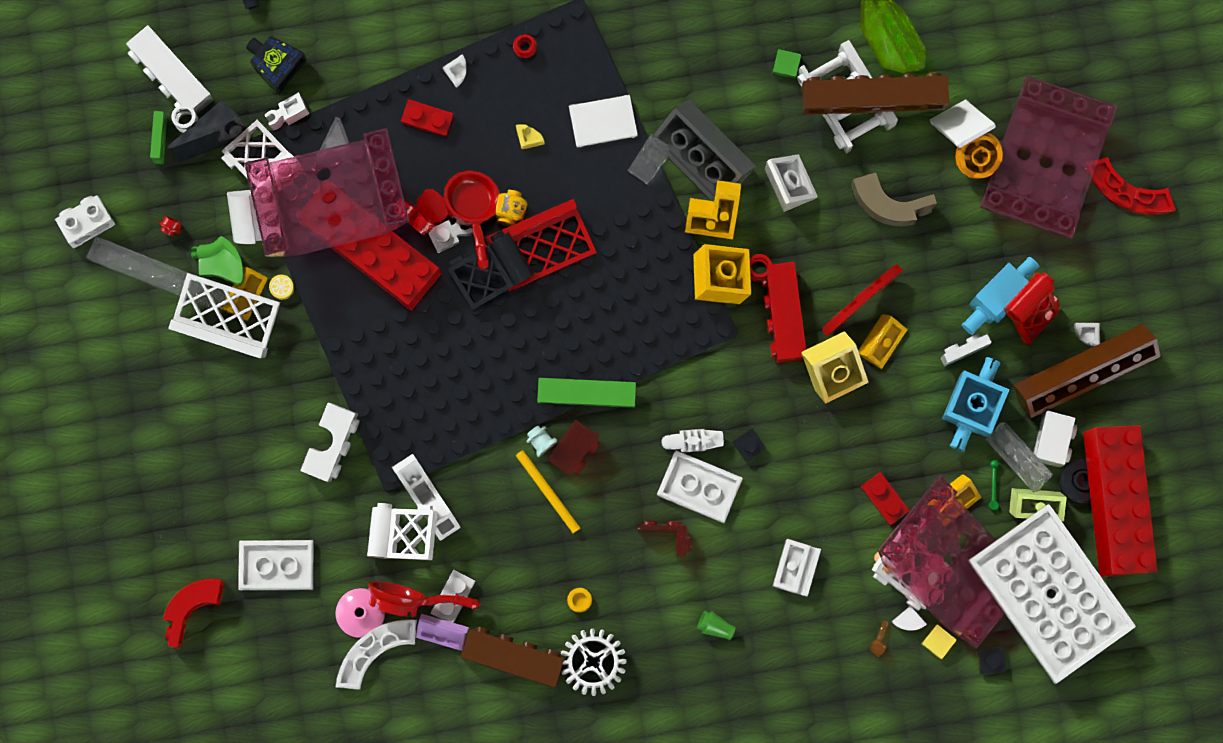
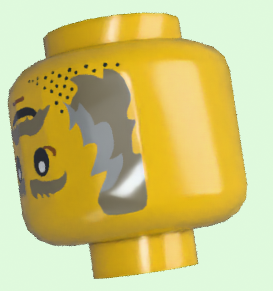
M508 190L507 193L498 195L496 214L494 216L499 224L510 227L523 221L527 201L521 197L522 193Z

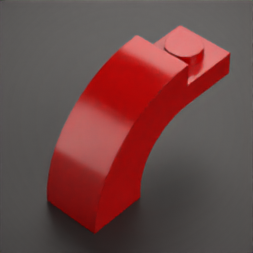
M222 579L196 581L184 587L173 597L163 617V620L172 622V626H168L165 636L168 646L182 648L187 620L194 610L208 604L220 605L225 581Z

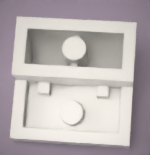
M275 190L227 192L234 242L255 244L256 241L281 238Z

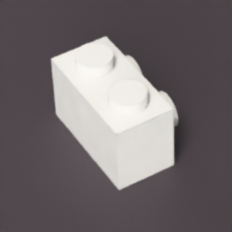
M98 195L84 198L79 206L63 210L59 217L55 219L68 243L73 248L116 225Z

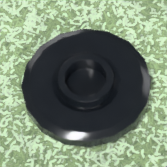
M1076 459L1068 462L1060 473L1059 485L1063 494L1069 500L1078 504L1091 502L1086 459Z

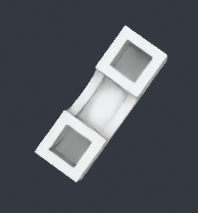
M327 403L319 426L328 429L332 433L333 443L328 450L323 452L309 448L300 471L327 482H331L333 478L336 479L341 470V465H339L341 456H346L350 447V442H347L351 433H355L360 422L357 419L358 414L333 403Z

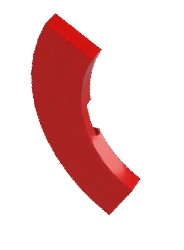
M1108 157L1084 165L1095 187L1107 199L1119 207L1146 215H1161L1176 211L1169 188L1149 190L1136 188L1128 184L1115 171Z
M895 264L874 283L864 289L854 298V301L848 304L822 328L826 336L832 334L864 304L888 286L903 271L901 267Z

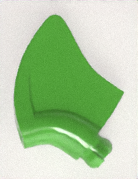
M220 236L214 243L192 247L193 253H191V257L194 260L199 259L200 277H218L236 285L243 284L244 268L242 260L236 248L227 239Z

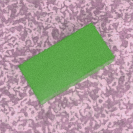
M154 111L150 158L154 164H164L167 116L163 111Z

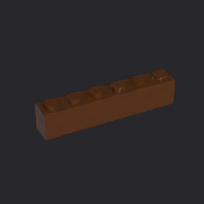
M913 73L905 74L902 77H893V75L885 74L880 75L879 78H869L867 75L856 76L855 79L835 76L831 80L810 77L807 81H803L801 87L803 115L946 110L949 105L948 75L941 76L940 73H929L926 76L918 77L917 74Z
M1144 324L1130 329L1014 384L1018 403L1031 418L1161 357L1157 338Z

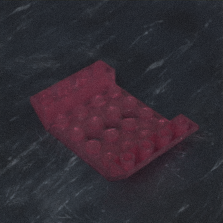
M1026 75L1001 144L1003 150L1002 162L989 178L980 208L1072 239L1106 135L1112 125L1118 106ZM1020 149L1027 150L1030 158L1020 160L1017 157V151ZM1042 157H1048L1052 160V166L1044 168L1040 165L1039 160ZM1064 165H1072L1075 168V174L1072 176L1065 175L1062 167Z
M387 128L363 134L364 140L274 162H270L269 158L266 157L244 163L266 257L297 256L386 234L409 222ZM322 169H327L331 172L330 177L324 181L317 178L318 172ZM327 192L335 193V201L329 204L323 201L324 194ZM332 215H339L341 217V223L338 226H330L328 224V220Z
M939 475L878 549L882 564L948 630L974 648H978L1005 613L968 560L994 543L996 539L955 498L958 492L943 476ZM965 535L967 543L961 548L959 546V538ZM949 553L952 557V561L950 565L946 567L944 565L943 559L944 556ZM932 572H935L937 581L930 585L928 577Z

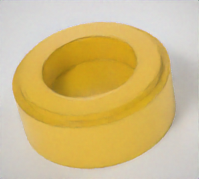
M584 588L573 589L567 598L568 606L577 613L587 611L592 604L591 594Z

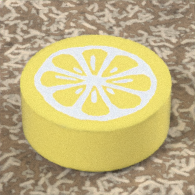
M277 275L270 281L269 289L275 298L285 300L293 294L294 284L288 276Z

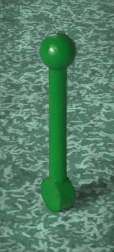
M992 460L990 462L992 468V494L988 507L990 510H996L999 507L996 501L997 468H999L1000 463L998 460Z

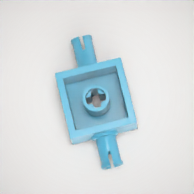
M1028 257L1017 269L1008 263L970 302L968 306L974 313L962 323V327L969 334L973 335L984 322L988 325L993 321L998 323L1006 315L1004 311L1006 305L1027 284V279L1039 268L1038 263L1031 257Z
M986 357L979 376L964 370L958 378L942 417L943 420L953 423L958 427L950 444V447L955 449L960 441L957 451H965L971 433L987 438L994 429L1009 389L993 383L997 369L1000 366V362L997 360L991 366L993 359ZM977 400V405L980 407L974 409L973 404L970 402Z

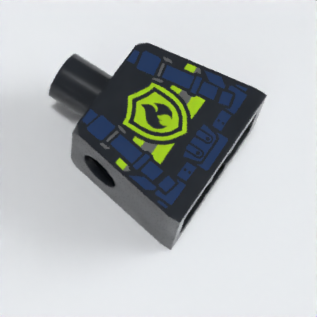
M270 36L264 44L254 37L246 46V49L254 54L250 61L252 67L278 94L281 93L307 60L302 51L273 36Z

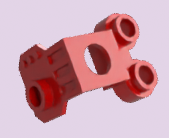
M426 189L417 199V207L402 197L396 204L397 208L395 209L396 213L422 235L429 233L434 228L435 223L443 222L449 215L444 197L434 189Z

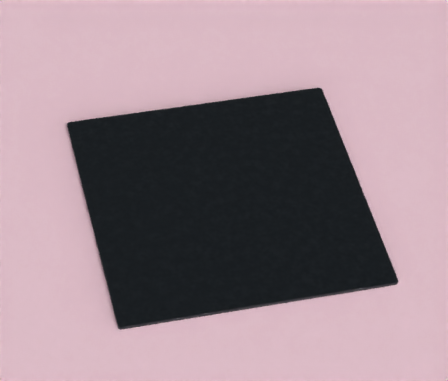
M584 0L568 2L314 111L290 125L286 123L277 130L269 131L305 169L304 172L276 196L281 238L275 240L349 410L358 414L357 419L360 420L358 425L359 433L386 491L403 485L392 467L412 454L427 475L583 406L538 403L539 378L637 382L730 341L738 335L736 326L724 302L695 300L693 254L699 250L693 234L685 232L687 222L633 104L632 109L637 137L576 147L569 106L628 95ZM523 34L532 36L537 43L535 54L529 58H520L513 50L514 40ZM522 44L520 48L522 50H528L529 45ZM463 54L466 61V75L461 85L456 88L443 70V67ZM408 99L454 113L447 138L401 124ZM516 125H527L535 129L542 135L545 144L522 150ZM263 134L251 138L250 142H263ZM236 147L239 158H245V147ZM250 147L249 158H262V147ZM266 147V159H274L281 153L277 147ZM261 163L248 164V173L252 177L261 171ZM477 171L490 177L497 185L500 194L507 193L508 190L522 193L521 197L527 201L523 220L574 199L577 210L597 253L508 292L506 290L472 310L447 268L451 266L449 261L462 254L465 258L476 251L474 235L457 237L459 244L437 253L429 234L422 235L396 213V204L403 197L417 207V199L426 189H434L444 197V188L451 177L459 172ZM327 180L439 267L441 276L412 311L398 302L299 223L296 216ZM448 215L443 222L435 223L434 225L437 226L449 220L452 226L457 222V219ZM495 216L491 217L480 225L484 241L485 237L509 226L499 224ZM573 216L565 220L562 229L575 234L578 227L575 217ZM561 222L555 224L554 226L560 227ZM461 224L460 228L462 230H467L469 228H472V226H465ZM548 227L542 231L540 239L553 243L558 231ZM579 230L578 235L583 237L581 230ZM539 232L534 233L532 235L537 237ZM560 232L556 245L569 249L574 237ZM525 237L521 239L518 248L531 253L536 240ZM576 238L572 251L582 254L589 251V248L585 241ZM538 242L534 254L547 259L551 246ZM554 248L550 261L558 264L564 262L567 252ZM487 253V259L489 261L488 268H490L492 260ZM523 254L528 262L530 256ZM570 254L568 260L575 257V255ZM532 257L530 267L533 272L539 273L543 271L546 262ZM474 259L471 260V261H469L468 263L473 264V263H474ZM548 263L546 269L553 267L554 265ZM461 266L456 269V272L460 278L470 280L472 268ZM475 269L473 282L486 285L489 272ZM492 273L489 286L500 288L505 285L501 275ZM471 286L470 295L475 302L483 298L485 289ZM488 290L487 295L490 294V293H492L493 291H492V290Z

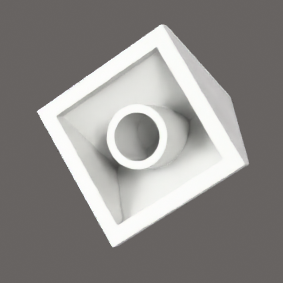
M799 154L773 158L767 161L765 171L784 212L818 197Z

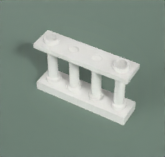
M848 40L840 45L837 58L808 73L805 66H801L797 79L802 87L803 81H807L808 78L822 77L842 65H847L851 71L850 77L847 79H855L856 76L860 75L872 77ZM876 112L874 114L875 117L845 133L838 121L852 113L822 114L835 134L834 141L839 149L843 148L846 154L852 149L853 145L850 141L878 125H884L886 130L895 127L898 121L893 112Z

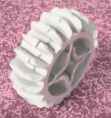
M590 629L591 636L586 637V632L582 630V639L579 640L576 635H573L572 639L575 641V644L565 643V646L571 649L570 652L561 651V655L568 657L562 664L563 666L568 665V669L562 670L561 673L562 675L570 673L571 677L567 678L566 683L569 684L575 680L576 684L573 686L575 691L582 685L584 686L582 689V694L584 695L587 693V688H592V696H596V688H600L601 693L605 694V685H608L611 690L615 688L611 683L612 679L620 683L621 678L616 676V673H625V669L619 668V664H626L627 661L618 657L623 655L625 651L624 649L616 651L615 648L620 645V641H616L612 645L610 641L613 635L609 634L607 639H604V630H600L599 637L595 636L594 629ZM599 642L605 645L606 648L598 653H593L584 644ZM579 649L585 661L574 672L572 660L574 653ZM585 652H587L588 655L592 658H596L604 654L600 658V662H597L598 664H600L598 668L601 670V673L598 671L597 668L595 669L593 666H591L590 668L587 667L585 670H582L587 666L586 663L589 662L587 660L588 656L585 654ZM612 653L614 667L608 676L602 667V661ZM589 671H593L602 681L590 683L579 677Z

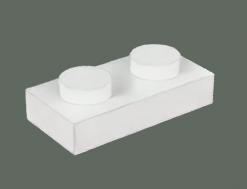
M976 334L966 339L967 344L961 347L955 344L944 350L945 354L941 357L944 367L988 347L991 344L988 335L980 337L979 334Z
M453 570L440 595H455L457 593L460 596L468 597L476 581ZM440 603L434 606L431 614L442 620L454 623L463 606L453 605V603Z

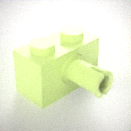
M1012 488L1009 512L1015 518L1028 519L1049 504L1059 519L1064 521L1067 497L1061 492Z

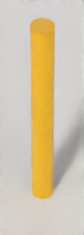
M524 450L520 451L516 455L517 459L573 534L581 529L578 523Z

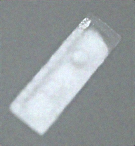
M1006 422L1000 423L991 435L986 438L988 443L1033 492H1038L1053 476Z

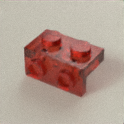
M575 420L547 461L570 477L574 473L578 475L586 464L583 460L587 454L593 455L600 445V442L597 441L599 435Z

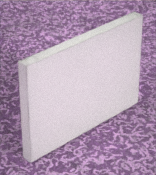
M630 95L569 106L576 147L638 136Z
M966 99L930 119L931 124L959 148L996 128L994 122Z

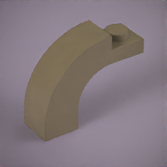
M876 172L853 179L851 183L853 193L861 208L873 219L890 226L914 225L917 220V213L918 216L927 215L932 212V209L937 204L934 194L910 202H898L889 198L882 190Z

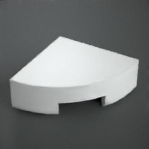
M463 54L443 67V70L456 88L461 85L466 75V61Z
M1100 323L1074 324L1076 335L1084 344L1090 347L1100 344Z
M911 606L892 621V624L896 627L908 631L918 630L927 625Z

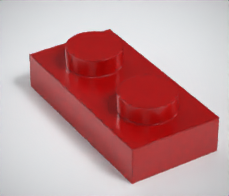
M408 99L401 124L447 138L454 113Z
M881 472L860 487L889 526L910 511Z

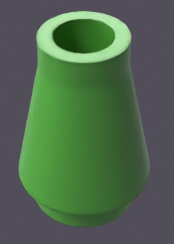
M704 611L697 625V629L701 630L702 634L722 637L731 640L736 628L713 611H710V613Z

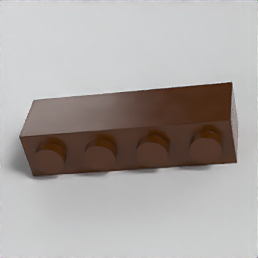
M476 626L475 630L469 629L461 654L462 659L556 688L564 661L563 658H560V652L547 649L546 653L536 650L537 645L523 641V644L519 645L513 643L514 638L500 634L499 638L489 635L490 630Z

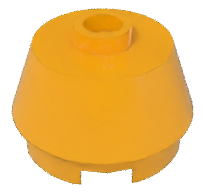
M985 133L960 148L957 147L956 163L960 171L966 176L975 179L991 176L1000 166L1003 150L995 136Z

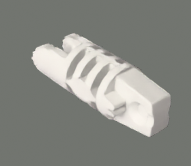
M704 429L681 430L680 434L665 435L661 440L663 448L668 450L681 449V452L705 451L724 445L722 431Z

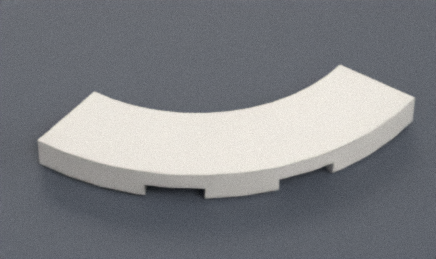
M406 619L389 622L378 626L360 638L350 649L340 667L336 687L360 689L367 668L378 655L396 646L415 645L417 620Z

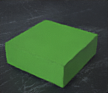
M778 49L772 74L796 79L801 54Z

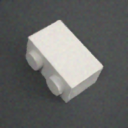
M1051 411L1043 413L1032 461L1059 468L1065 465V462H1069L1072 449L1069 448L1070 439H1074L1077 432V425H1074V417Z

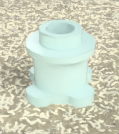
M536 426L527 434L529 439L526 442L533 445L537 450L536 455L538 457L557 443V439H552L545 431V426L542 428Z

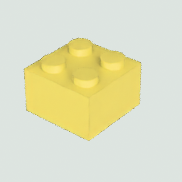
M845 331L801 352L814 390L825 404L869 383L857 346Z

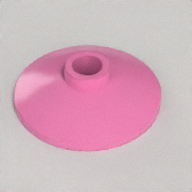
M353 589L344 594L337 604V623L350 636L362 638L365 634L383 624L385 612L378 610V604H375L374 608L369 605L371 593L368 589ZM363 608L364 615L357 617L355 615L356 609Z

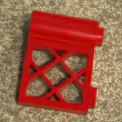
M1044 272L1042 274L1036 273L1004 308L1005 313L1013 320L1022 343L1026 346H1029L1059 313L1058 308L1061 306L1058 298L1053 297L1052 291L1055 289L1053 285L1054 280Z

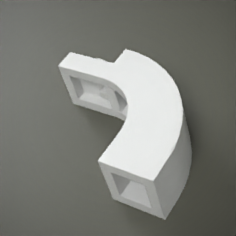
M413 454L392 467L417 506L431 505L433 510L437 511L435 534L440 541L461 528Z

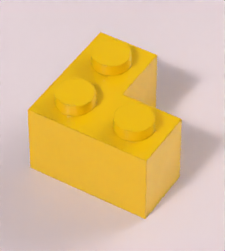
M717 180L714 201L690 198L685 232L733 239L741 184Z

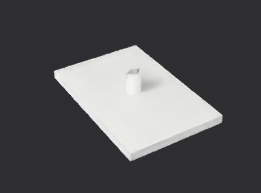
M1049 504L968 560L1054 684H1057L1136 627ZM1047 591H1051L1050 598L1047 596Z

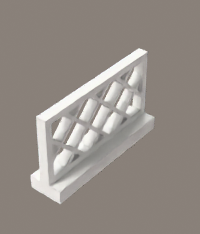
M187 273L174 318L171 320L168 329L254 357L265 358L268 350V341L280 302ZM191 281L200 282L205 292L193 297L189 290ZM206 284L213 286V288L208 290ZM218 288L223 289L228 299L216 305L210 292ZM229 292L235 293L236 295L231 297ZM207 294L213 307L201 313L195 300ZM239 296H244L247 298L250 307L239 312L233 300ZM252 299L257 300V301H260V302L254 304L253 301H252ZM192 302L198 315L191 319L182 317L183 307ZM230 302L236 314L224 320L218 307ZM266 303L272 305L273 308L270 316L262 319L256 307ZM253 309L259 322L247 327L241 315ZM215 310L221 322L210 326L205 321L203 315ZM238 317L243 330L235 334L230 332L226 323ZM267 320H269V321H268V324H267V327H266L265 324H264V322L267 321ZM223 325L225 330L219 329L217 327ZM261 325L265 332L262 342L254 340L249 330ZM245 332L247 337L241 336V334Z

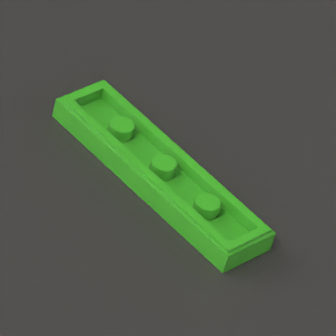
M539 378L537 402L635 408L636 382Z

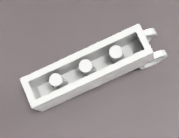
M147 25L126 43L130 49L128 55L136 64L141 62L146 67L143 71L152 81L157 79L161 84L158 88L167 98L172 96L175 99L176 103L174 106L176 108L172 112V121L181 133H184L199 120L197 114L209 105L213 98ZM192 115L189 123L179 124L182 116Z

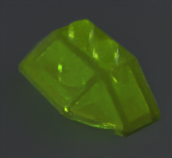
M861 0L860 29L881 67L901 73L923 70L925 68L926 48L906 12L893 0Z

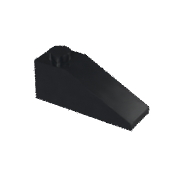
M221 100L168 145V148L182 162L229 144L247 127L238 115Z

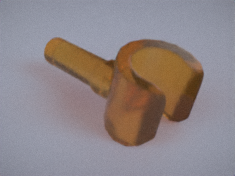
M887 621L882 622L879 633L870 646V651L878 657L887 648V645L881 642L888 626Z

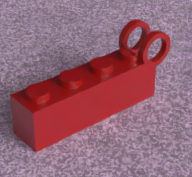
M756 254L750 258V280L761 282L762 287L767 288V296H764L765 310L770 311L771 318L767 320L768 334H773L774 343H770L771 357H776V364L804 361L801 352L806 350L795 262L772 264L766 255ZM759 262L765 265L767 271L763 274H757L752 270L751 266Z

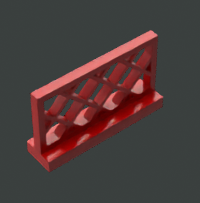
M574 199L503 229L504 234L509 232L514 241H517V246H519L521 239L525 237L536 240L531 253L520 249L523 254L530 256L528 260L529 265L532 257L546 262L543 271L539 273L534 272L528 279L509 288L508 292L597 253L577 210ZM573 216L578 223L575 234L562 229L564 221ZM561 222L560 227L554 226L555 224ZM548 227L558 231L553 243L540 239L542 231ZM579 230H581L583 237L578 235ZM539 232L537 237L532 235L534 233ZM560 232L574 237L569 249L556 245ZM494 234L485 237L486 244L492 242L490 237ZM576 238L585 241L589 251L582 254L572 251ZM538 242L551 246L547 259L534 254ZM554 248L567 252L564 262L558 264L550 261ZM570 254L575 255V257L568 260ZM548 263L554 265L553 267L546 269Z

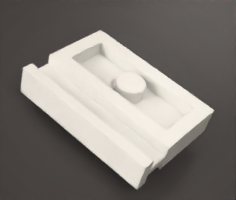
M786 539L773 587L807 597L821 549Z

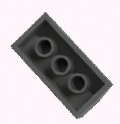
M690 100L677 106L651 138L711 201H714L717 180L741 184L756 167Z

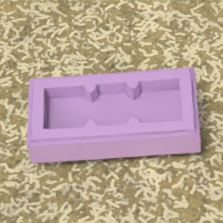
M421 614L416 638L463 651L469 627Z

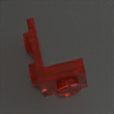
M643 521L642 525L637 526V532L676 533V557H686L687 551L691 552V537H687V526H682L680 521H667V525H657V521Z

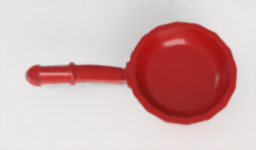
M468 170L459 172L449 179L444 188V201L448 214L452 218L457 219L458 223L462 225L472 226L478 258L477 264L480 269L485 270L488 268L489 261L486 253L487 245L485 244L480 225L496 214L497 200L500 192L490 177L481 172Z
M371 581L368 583V589L371 593L369 605L374 608L375 604H378V610L393 615L407 617L408 612H411V617L417 615L419 606H431L440 603H453V605H460L471 609L480 607L479 600L460 596L457 593L455 595H436L428 598L417 590L399 584L383 581Z

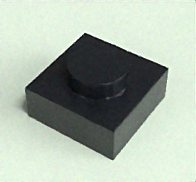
M753 428L732 442L746 463L766 449Z
M1004 647L978 649L980 674L1006 672Z

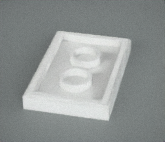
M675 450L657 496L725 523L743 478Z
M239 541L238 590H313L314 541Z

